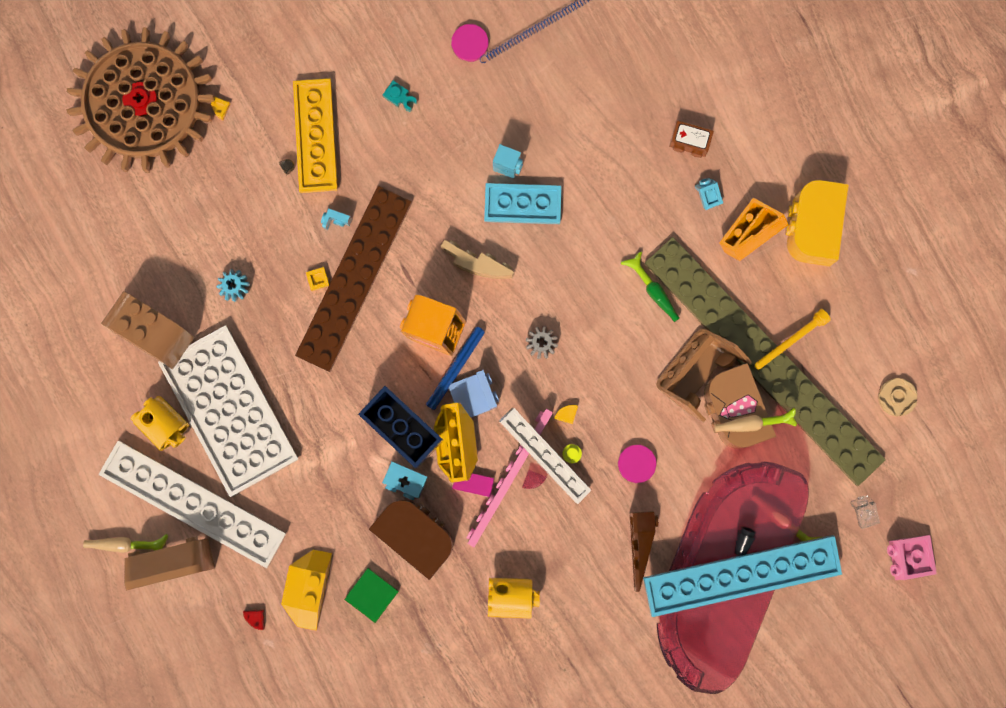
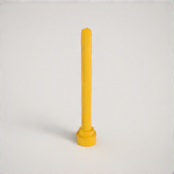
M823 309L817 311L811 322L757 361L754 367L757 370L761 369L815 327L826 325L831 320L828 313Z

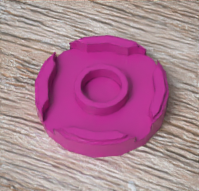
M466 24L460 26L454 32L451 46L454 54L459 59L474 62L480 60V57L486 54L488 37L481 27L475 24Z
M642 445L627 447L622 451L618 459L620 474L632 483H642L649 480L655 473L657 466L653 452Z

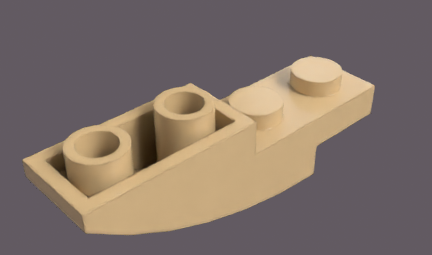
M444 240L441 245L443 251L455 257L454 266L463 271L492 279H509L514 276L513 268L504 262L503 264L498 263L496 257L489 253H486V255L481 253L477 259L473 252L461 250L459 248L460 245L452 240L449 242Z

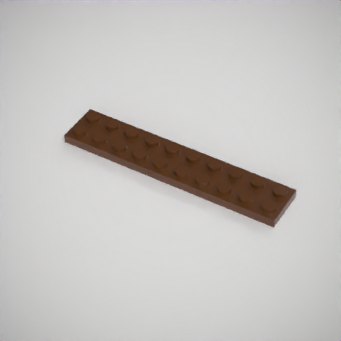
M377 186L295 354L296 357L331 372L412 205V201Z

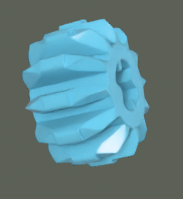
M230 269L229 275L223 272L225 278L219 277L218 281L222 284L216 286L218 289H222L219 295H225V300L229 301L232 299L233 302L237 301V296L241 300L244 299L242 293L248 294L249 292L245 289V287L250 286L249 282H245L248 277L242 275L240 270L235 273L233 269ZM235 282L236 288H231L230 284Z

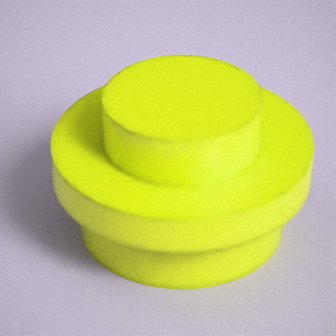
M569 444L563 449L562 455L566 462L573 464L581 459L582 451L577 445Z

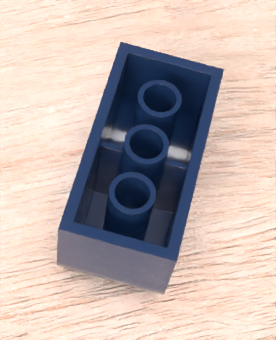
M386 386L358 413L367 424L416 469L444 441Z

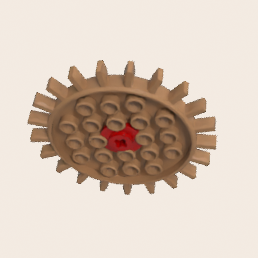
M143 27L141 42L131 43L129 33L123 29L121 30L123 45L113 48L111 42L103 37L101 40L108 52L98 59L94 53L87 50L85 52L87 58L95 63L90 71L87 73L82 69H73V72L78 77L85 79L83 88H67L66 92L74 97H81V106L66 110L70 116L83 114L86 122L72 130L75 135L79 136L90 130L95 136L84 147L89 153L95 150L101 143L107 147L101 159L102 163L108 165L114 154L117 153L123 156L121 169L124 172H128L132 158H140L143 171L150 173L149 158L160 155L161 162L166 168H169L171 165L166 153L175 147L183 156H189L187 149L181 144L188 135L192 136L195 140L203 141V137L199 132L193 130L196 120L212 123L211 116L206 113H200L199 109L200 103H211L215 101V97L212 94L200 95L198 86L211 82L212 78L209 74L195 78L192 70L203 63V60L198 55L188 63L184 62L181 56L189 47L184 40L173 52L166 48L170 41V34L166 31L163 32L159 44L149 42L150 31L147 27ZM148 56H153L152 62L145 63V59ZM126 59V65L119 67V62ZM162 67H168V71L165 74H160ZM137 70H141V75L137 78H134V72ZM110 74H115L114 80L107 81V77ZM177 78H183L180 85H174V81ZM152 81H155L156 86L152 89H149L148 84ZM130 85L127 92H122L123 86ZM102 88L103 93L100 96H96V91ZM166 92H170V98L163 100V95ZM117 99L118 104L115 107H110L111 101ZM181 103H185V109L182 111H178V105ZM159 107V112L152 115V108ZM129 110H132V116L130 118H125V113ZM101 114H106V119L102 122H99V116ZM168 118H174L172 125L167 126L165 124ZM146 121L147 127L139 129L140 123ZM116 125H121L120 131L113 133V128ZM161 132V139L154 140V135ZM135 136V142L128 144V138Z

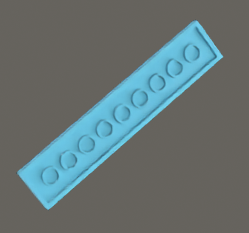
M831 535L643 577L650 614L652 617L842 575L836 539L835 536Z

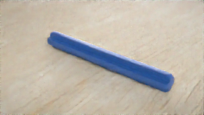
M475 327L427 401V407L432 410L437 408L448 391L449 386L453 383L485 334L482 328Z

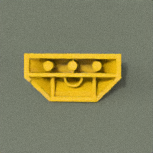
M461 403L442 405L441 412L434 424V431L444 440L436 448L438 466L449 478L450 482L467 481L470 479L478 461L474 421Z
M312 550L289 565L281 605L297 627L317 630L333 553Z

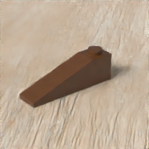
M654 511L629 513L635 592H640L656 532L655 527L659 526L658 515H655Z

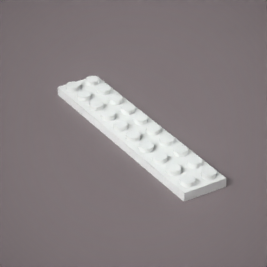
M117 441L98 474L265 568L269 567L287 534L121 441Z

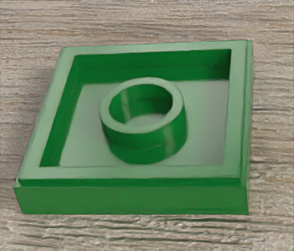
M367 568L344 600L376 623L399 591L370 568Z

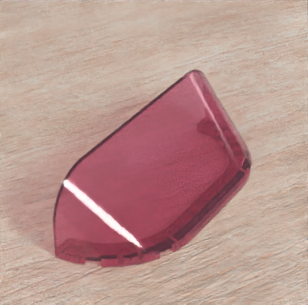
M772 462L745 463L721 474L712 482L714 485L707 493L703 492L697 501L669 571L738 556L734 554L737 530H740L741 526L749 527L756 531V539L747 554L793 544L808 505L809 488L804 475ZM775 590L660 615V623H657L659 645L667 665L673 668L678 680L694 692L718 694L729 688L739 677L748 660Z

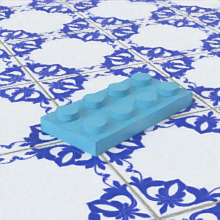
M486 183L484 222L560 224L561 186Z

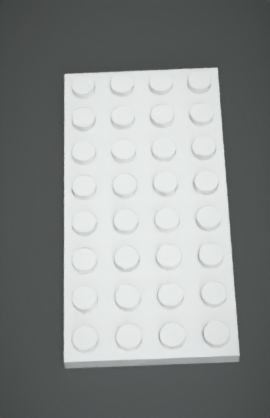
M226 325L190 344L174 369L169 368L160 361L158 362L230 497L299 460Z

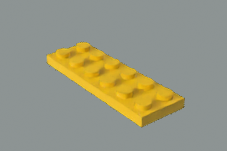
M331 79L293 81L299 192L338 191Z

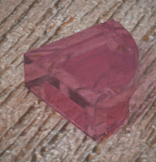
M529 470L522 488H537L543 484L547 477Z

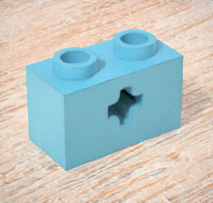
M499 144L493 159V171L514 179L516 174H520L523 166L521 152Z
M391 462L382 483L386 484V489L395 493L398 489L404 492V497L414 500L415 497L420 498L428 477L395 462ZM407 476V481H409L410 484L402 487V482H400V479H404Z

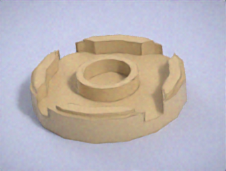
M890 379L883 383L879 389V405L889 415L896 417L907 415L917 405V390L906 379Z

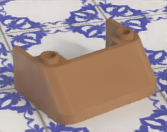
M701 329L693 335L660 376L656 386L684 411L704 422L706 419L697 410L701 402L700 398L695 395L718 366L728 368L737 359L749 365L752 361L736 344L706 329Z
M196 536L186 539L184 544L140 554V551L128 553V558H125L124 564L126 591L215 569L209 539L198 540Z

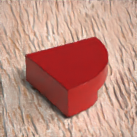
M264 610L243 611L244 618L250 626L257 630H264Z

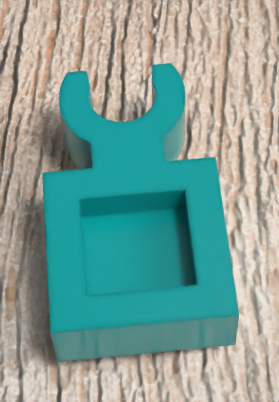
M394 80L382 95L383 98L396 107H399L402 103L408 112L412 111L408 106L409 102L418 103L415 97L407 96L409 91Z

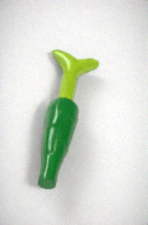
M642 252L637 253L634 259L622 261L621 265L631 267L637 272L646 284V292L653 301L670 316L674 323L678 321L680 317L675 312L661 285L658 282L652 281L641 267Z

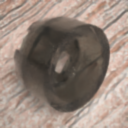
M284 159L279 162L286 176L293 172L294 163L292 160Z

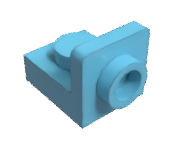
M705 178L700 180L699 184L694 185L695 189L699 192L705 210L723 204L718 183L713 179Z
M328 208L327 213L324 212L321 223L322 227L328 230L332 220L334 221L333 224L344 227V225L350 226L352 218L349 215Z

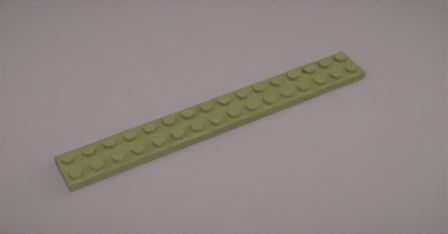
M673 237L644 263L708 331L736 344L752 361L748 366L753 378L786 413L792 408L796 409L794 418L800 428L856 486L865 481L886 460L783 352L761 369L757 370L754 367L757 361L775 349L777 345ZM737 359L740 365L746 364L745 362Z

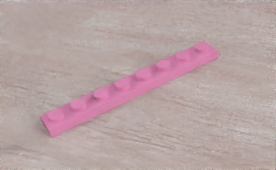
M547 409L545 412L540 411L535 420L538 424L534 430L539 435L553 413ZM521 445L516 452V455H518L515 462L511 461L506 469L509 472L505 479L501 478L496 486L499 489L495 496L491 495L486 505L489 507L486 513L482 511L476 520L479 522L476 530L472 528L466 537L469 539L467 544L475 547L529 455Z

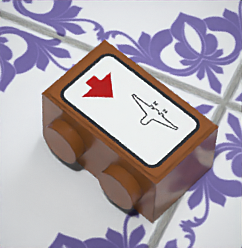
M677 121L669 147H672L676 152H689L694 157H706L714 131Z

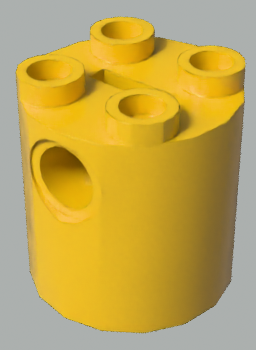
M157 396L155 399L150 397L144 402L143 405L145 407L132 415L131 420L133 424L160 451L167 449L171 445L173 448L178 447L186 438L183 433L189 427V423L163 397Z
M489 578L488 617L531 619L532 608L539 607L540 591H535L532 588V579Z

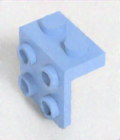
M484 370L476 372V375L452 383L449 386L454 403H461L470 417L497 408L496 403L499 402L496 391L492 392L489 385L493 384L489 373L485 374Z

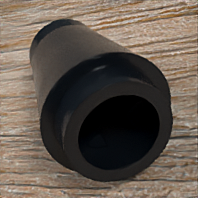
M741 526L740 530H737L734 554L738 556L747 554L756 539L755 530L745 526Z

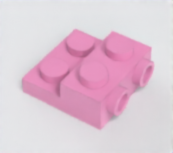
M930 535L889 541L887 552L892 558L893 565H891L890 571L895 580H907L937 574Z

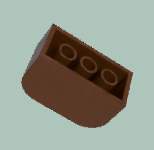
M405 500L393 502L387 506L369 530L430 580L451 555L453 550L452 536L444 528L445 523L437 517L433 519L429 516L430 511L423 505L418 506L411 501Z

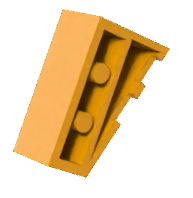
M753 198L719 244L726 254L741 261L789 224L784 214Z

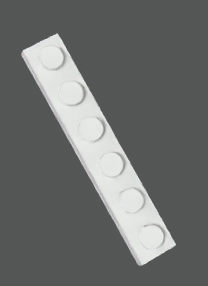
M512 407L499 420L505 429L575 503L579 504L591 491L515 408Z

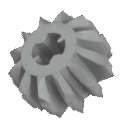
M545 326L542 332L536 327V334L530 331L529 335L532 338H526V342L532 343L527 345L526 349L533 348L530 353L531 356L538 352L537 359L541 358V353L547 359V351L553 355L555 351L551 347H558L557 343L552 342L557 340V336L550 337L553 330L545 333ZM540 338H543L547 345L539 347V343H536V341H540Z

